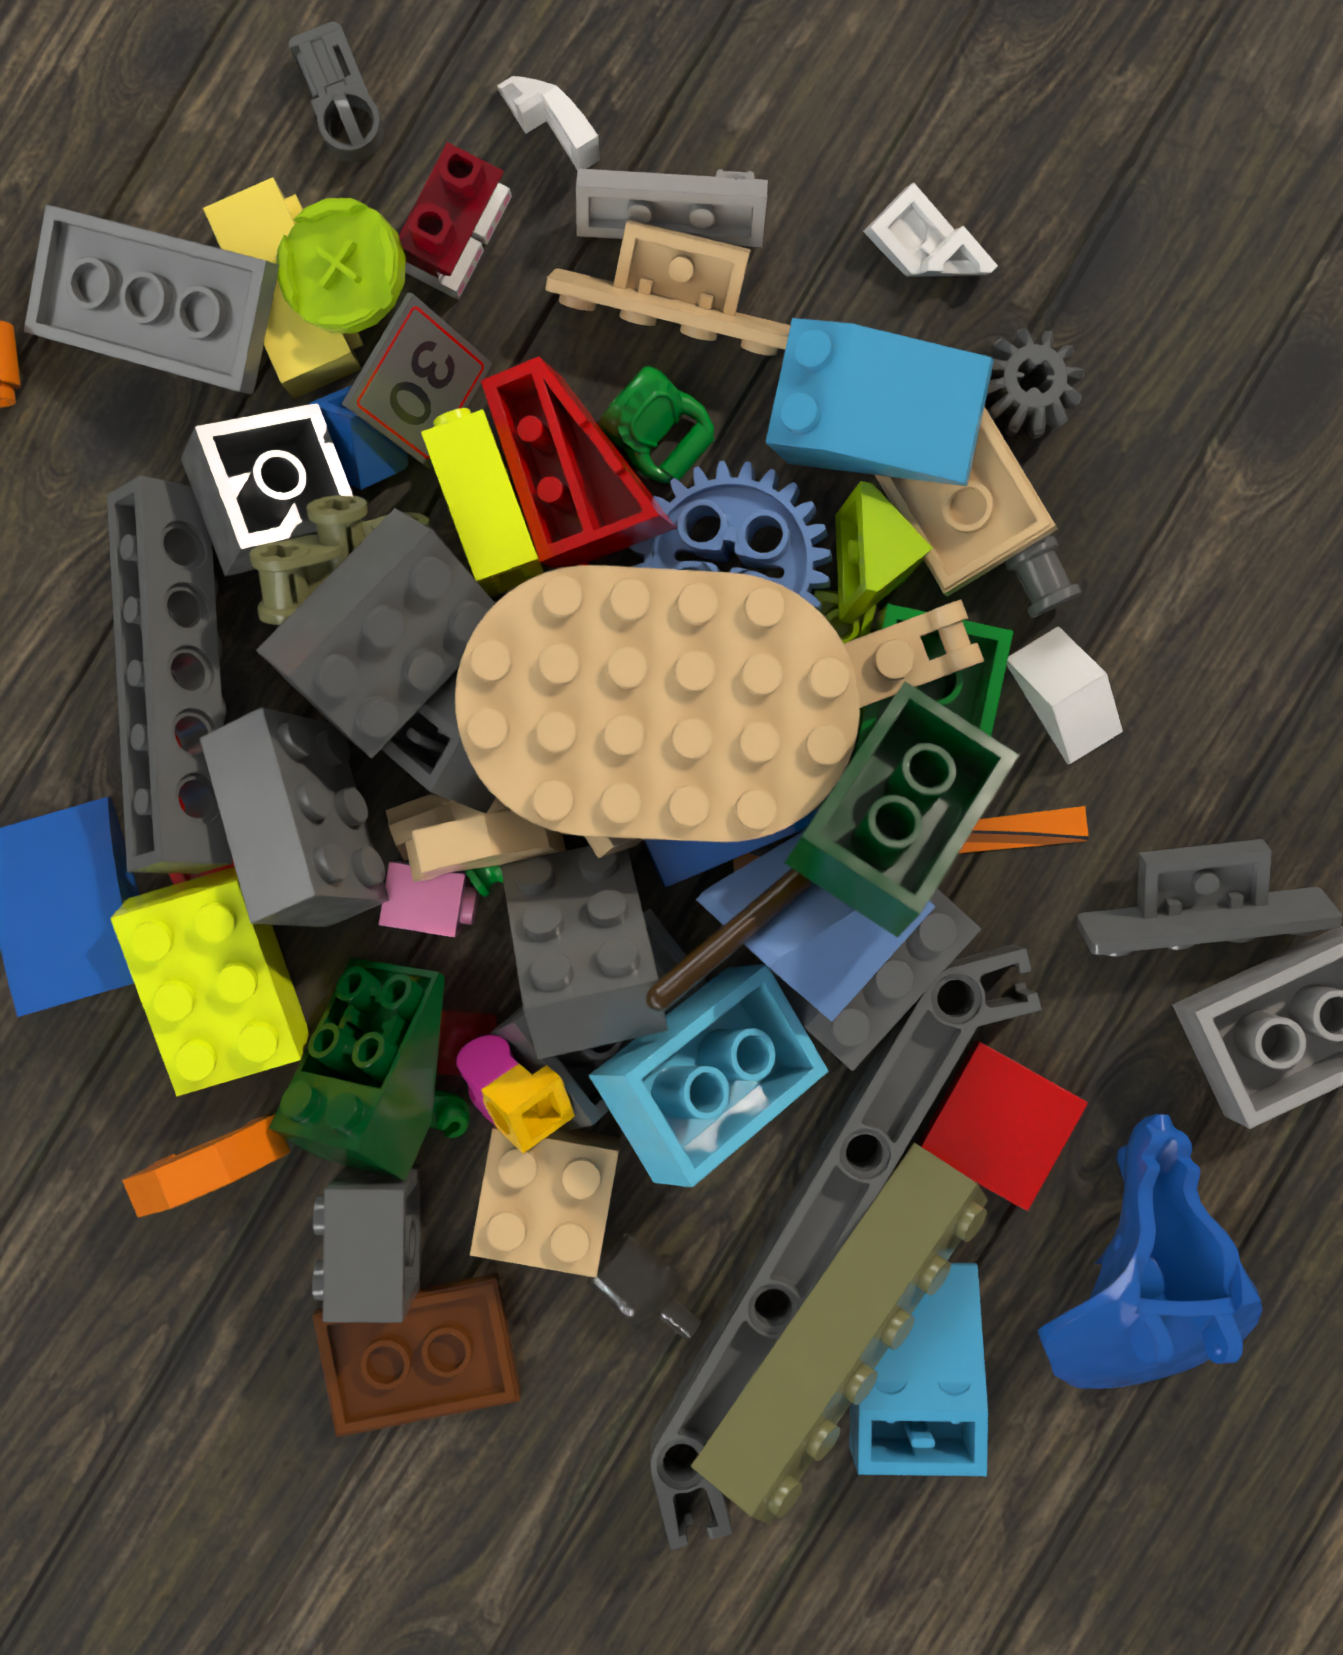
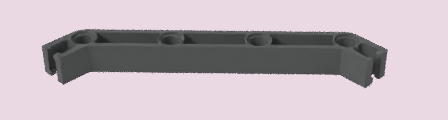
M1012 944L954 959L886 1034L656 1423L650 1438L651 1475L671 1550L688 1546L687 1525L693 1524L690 1510L678 1511L676 1494L689 1493L698 1488H704L707 1491L711 1506L712 1523L706 1524L709 1538L715 1539L733 1534L727 1497L690 1466L882 1190L977 1027L1042 1010L1038 993L1026 988L1025 982L1013 984L1015 996L986 1001L985 991L980 983L982 975L1009 965L1017 967L1019 974L1030 972L1031 965L1026 948ZM950 980H960L966 992L964 1003L952 1012L942 1011L937 1001L939 989ZM860 1134H869L876 1137L877 1148L870 1159L864 1162H854L846 1157L848 1143L854 1137ZM768 1289H778L788 1295V1299L780 1310L765 1312L755 1306L756 1299L762 1292ZM676 1444H687L697 1451V1455L686 1463L671 1461L665 1453Z

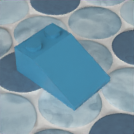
M792 318L766 444L788 464L967 486L994 361L992 357L857 324Z

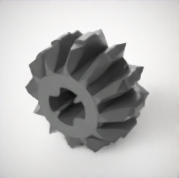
M1026 328L1020 329L1014 335L1012 344L1004 339H998L990 349L994 363L986 401H993L994 404L988 410V413L993 421H996L1001 414L1008 419L1005 425L1006 436L1013 437L1023 423L1032 439L1039 438L1045 432L1046 424L1059 429L1068 420L1065 409H1074L1082 399V395L1072 386L1084 377V369L1066 367L1065 362L1074 353L1073 345L1063 346L1058 352L1051 349L1054 341L1052 330L1044 331L1036 344H1034L1029 331ZM1032 376L1037 380L1039 386L1025 392L1020 387L1019 382L1020 380H1028Z

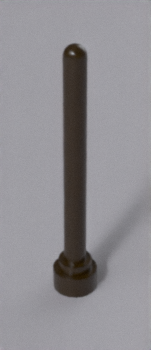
M792 868L652 985L645 996L648 1007L657 1012L667 1010L811 887L814 882Z

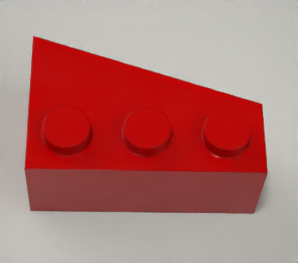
M536 357L481 380L541 563L556 570L573 567L580 561L588 563L677 529L563 377L541 357Z

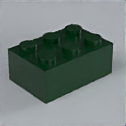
M904 681L784 863L898 938L924 910L1019 755Z

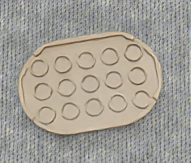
M588 565L561 568L534 577L501 598L478 624L462 656L455 692L457 724L463 747L472 766L488 789L504 805L536 825L560 833L592 837L738 842L757 839L787 828L815 809L839 781L854 749L860 716L859 691L851 659L843 642L827 619L812 604L782 585L752 575L726 572Z

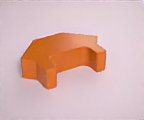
M270 1113L265 1114L232 1132L178 1155L172 1154L160 1159L149 1167L123 1179L122 1182L137 1217L140 1218L175 1208L231 1184L289 1154L291 1150L286 1139L269 1129L275 1114L271 1116Z

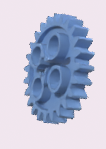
M719 461L716 479L708 481L704 472L699 467H695L693 471L695 486L687 489L674 478L670 482L676 497L669 503L660 497L654 496V499L677 529L630 546L629 548L635 554L644 558V563L632 567L721 572L713 563L703 561L679 562L676 560V556L679 552L684 551L694 553L706 559H712V561L728 562L731 553H736L742 564L747 567L763 569L781 568L784 570V575L779 579L771 578L755 571L737 567L732 568L729 573L752 575L782 585L800 595L819 612L822 611L821 603L811 592L812 589L830 587L831 581L829 577L816 571V567L832 562V554L830 550L813 547V545L827 537L828 534L824 524L806 526L817 513L812 501L794 507L800 494L797 484L793 482L780 492H777L779 477L775 470L770 469L761 481L757 482L755 481V471L751 462H745L738 478L732 477L725 461ZM705 516H714L721 520L719 532L712 540L696 542L691 539L692 528L699 519ZM766 526H774L782 531V540L775 550L768 553H759L751 549L752 538L759 529Z

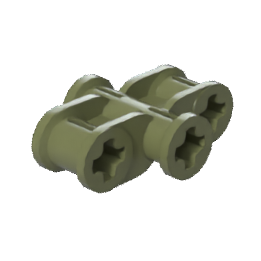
M351 495L323 497L312 501L307 506L308 518L310 521L315 522L317 534L270 542L252 549L249 553L250 564L253 568L258 569L263 601L257 607L260 620L268 624L281 625L389 514L362 522V518L368 512L367 502L364 498ZM405 513L430 528L427 516L419 513Z

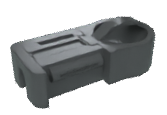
M329 22L292 37L289 41V49L295 62H299L312 94L313 100H311V103L316 113L319 131L331 153L341 160L353 163L367 160L376 154L382 145L385 133L379 110L368 94L342 27L337 22ZM353 107L365 110L373 119L372 129L364 139L351 108ZM338 113L351 144L339 143L331 137V122Z

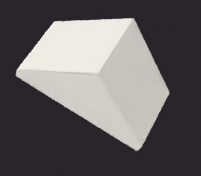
M1059 626L1008 657L1006 665L1067 764L1073 763L1123 732L1107 673Z

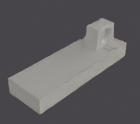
M578 168L576 181L577 236L623 239L626 222L633 220L735 246L762 247L768 180L755 179L754 172L752 171L747 173L723 171V169L717 170L716 176L712 177Z

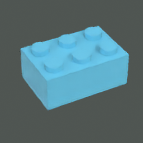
M763 964L726 968L665 1015L668 1031L636 1038L593 1071L589 1077L653 1182L693 1187L828 1073L829 1070L769 967Z

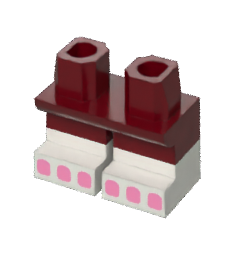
M449 142L446 143L399 234V239L406 256L405 273L459 300L484 252L482 243L488 244L512 197L510 188L499 183L504 174L503 170Z

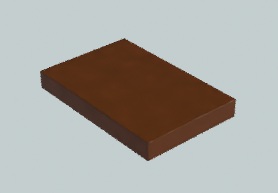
M498 1273L420 1288L403 1323L323 1322V1308L316 1309L312 1315L336 1437L518 1402L521 1399L522 1393Z

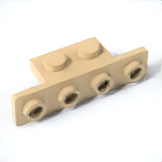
M628 220L625 225L614 282L556 268L547 277L545 287L546 291L560 294L559 302L571 308L593 311L596 309V304L621 309L620 318L632 323L654 326L656 325L657 318L681 324L680 332L687 336L714 341L719 333L742 339L740 346L743 349L762 355L774 356L777 355L778 348L785 350L791 326L736 312L751 249L633 220Z

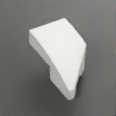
M512 76L497 85L500 94L525 134L547 121L577 170L578 168L587 169L600 161L597 133L571 99L557 86L519 76Z
M915 183L907 186L863 231L907 277L987 275L998 266L964 226L954 230Z

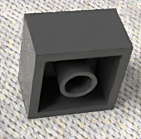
M318 403L197 426L194 428L181 457L225 576L254 570L255 568L250 564L249 553L259 545L317 534L315 522L310 521L307 515V506L312 501L335 495L353 496Z
M346 1165L332 1182H329L328 1186L324 1189V1195H317L314 1204L313 1227L315 1235H324L323 1260L315 1262L312 1291L314 1300H323V1322L403 1323L420 1289L422 1165H412L406 1181Z

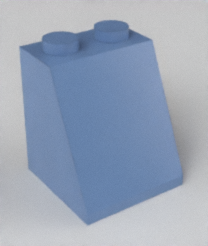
M805 830L707 888L696 900L725 925L791 869L784 862ZM814 883L744 944L832 1022L935 906L929 900L918 918L897 938Z

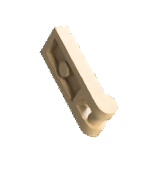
M962 600L946 604L922 615L844 643L857 679L860 708L896 695L904 681L914 687H918L984 662L978 643L971 645L963 621L968 619ZM938 631L946 655L929 661L921 637Z

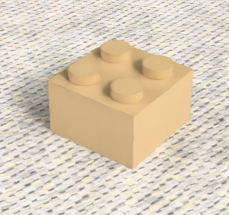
M494 1126L490 1139L470 1256L596 1278L618 1160L620 1137L575 1129L566 1131L564 1127H560L523 1154Z

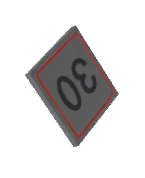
M407 293L346 395L342 405L421 465L431 469L433 463L421 432L433 428V420L438 416L455 409L467 408L481 385V380L485 378L493 363L414 294Z

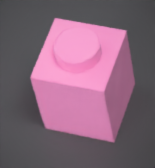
M389 862L385 884L389 901L382 904L379 925L456 937L462 933L463 924L473 925L479 891L475 887L469 886L470 879L464 871L450 872L431 880L413 882L409 862Z

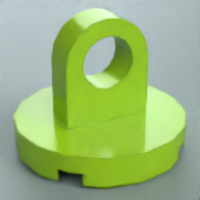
M326 198L305 207L293 219L297 223L291 228L288 237L283 235L277 249V264L279 265L277 280L284 300L305 321L330 333L355 334L378 324L395 306L405 283L406 256L398 233L379 212L352 198Z

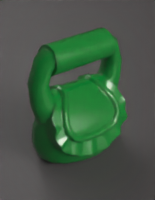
M651 366L643 367L599 418L600 428L611 442L624 449L632 465L644 477L664 485L671 484L670 481L674 478L680 481L714 441V425L704 406L691 395L678 390L665 374ZM682 415H687L694 419L697 423L663 463L657 467L649 455L652 448H657V443L666 435L672 425L678 423Z

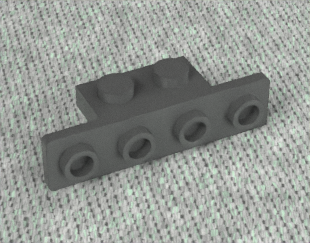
M1263 839L1139 852L1137 907L1079 913L1077 915V927L1092 954L1119 957L1138 950L1156 948L1182 950L1190 948L1194 944L1219 941L1245 943L1254 940L1256 937L1282 934L1307 936L1316 933L1318 930L1340 928L1342 913L1319 887L1269 892L1272 850Z

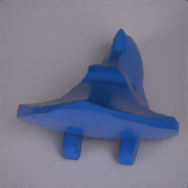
M1155 1114L1145 1117L1133 1129L1127 1145L1122 1146L1117 1152L1116 1161L1124 1179L1120 1221L1111 1242L1094 1263L1102 1264L1089 1300L1038 1329L1043 1348L1049 1358L1054 1375L1075 1388L1101 1389L1145 1383L1184 1372L1208 1360L1217 1364L1236 1363L1242 1355V1340L1255 1328L1263 1309L1256 1286L1240 1262L1237 1247L1227 1232L1209 1215L1201 1203L1197 1191L1200 1168L1190 1157L1192 1152L1191 1142L1186 1134L1173 1126L1169 1115Z

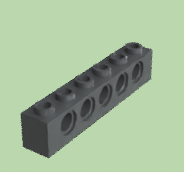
M140 475L107 495L127 872L198 874L232 864L231 850L200 741L201 737L223 727L226 718V704L221 695L220 679L222 642L218 636L216 615L218 581L214 575L212 541L191 486ZM172 673L175 675L177 683L173 679ZM175 733L181 742V747L178 745L176 741ZM179 796L181 797L184 803L185 812L182 810L180 806Z

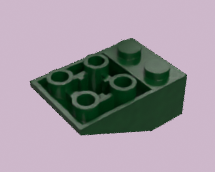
M350 958L337 982L336 989L310 1038L309 1045L290 1085L282 1096L281 1103L269 1129L317 1158L406 1181L432 1122L445 976L435 971Z

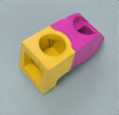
M494 1035L478 1037L466 1044L459 1052L457 1067L462 1077L468 1083L469 1096L474 1106L523 1154L575 1117L562 1078L548 1065L532 1075L515 1060L506 1039Z

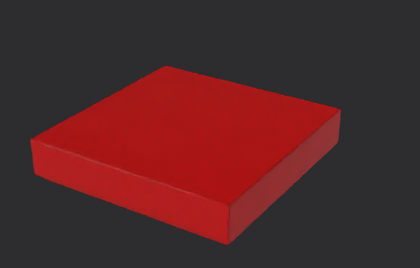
M975 1040L917 1145L974 1182L1028 1211L1088 1102L984 1043Z

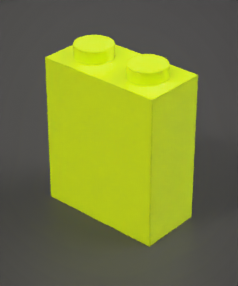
M459 408L433 420L434 427L422 431L421 434L477 583L492 598L511 591L524 582L544 574L484 410L471 414L469 408Z

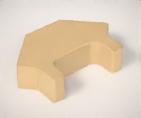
M512 810L483 813L415 830L412 832L413 838L405 842L413 882L431 880L450 872L502 865L566 851L562 833L536 825Z

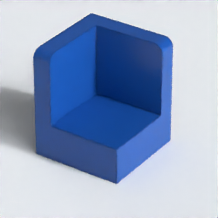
M351 385L310 402L309 405L316 403L319 405L348 484L362 490L405 470L408 466L407 453L342 405L352 387Z

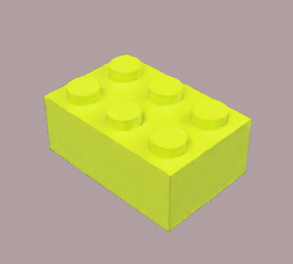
M235 867L128 898L110 918L176 1096L301 1060L310 1037L309 1029L273 927L268 924L250 923Z

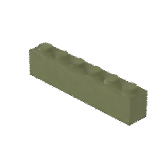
M914 1143L690 1467L750 1517L770 1524L775 1516L778 1518L783 1517L797 1501L802 1491V1484L799 1480L812 1460L820 1461L836 1443L840 1434V1427L837 1426V1423L850 1404H860L872 1390L878 1376V1372L874 1369L887 1349H897L909 1335L915 1321L911 1314L925 1293L929 1296L933 1295L946 1280L951 1268V1263L948 1262V1259L960 1241H970L981 1228L987 1214V1210L983 1207L988 1200L979 1185Z

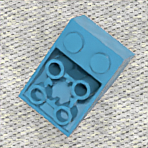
M951 1263L949 1274L942 1286L931 1296L925 1293L911 1315L915 1318V1321L907 1338L897 1349L892 1350L888 1348L874 1370L878 1372V1376L870 1393L860 1404H850L849 1448L858 1475L987 1476L988 1403L978 1265L976 1263Z

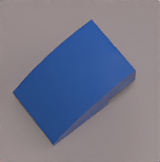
M112 797L101 798L0 828V949L17 1017L134 983L110 918L128 898L138 896L140 893L134 872H127L126 845Z

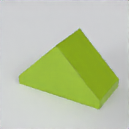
M864 481L859 482L835 515L839 621L852 623L905 582L933 549L872 483Z

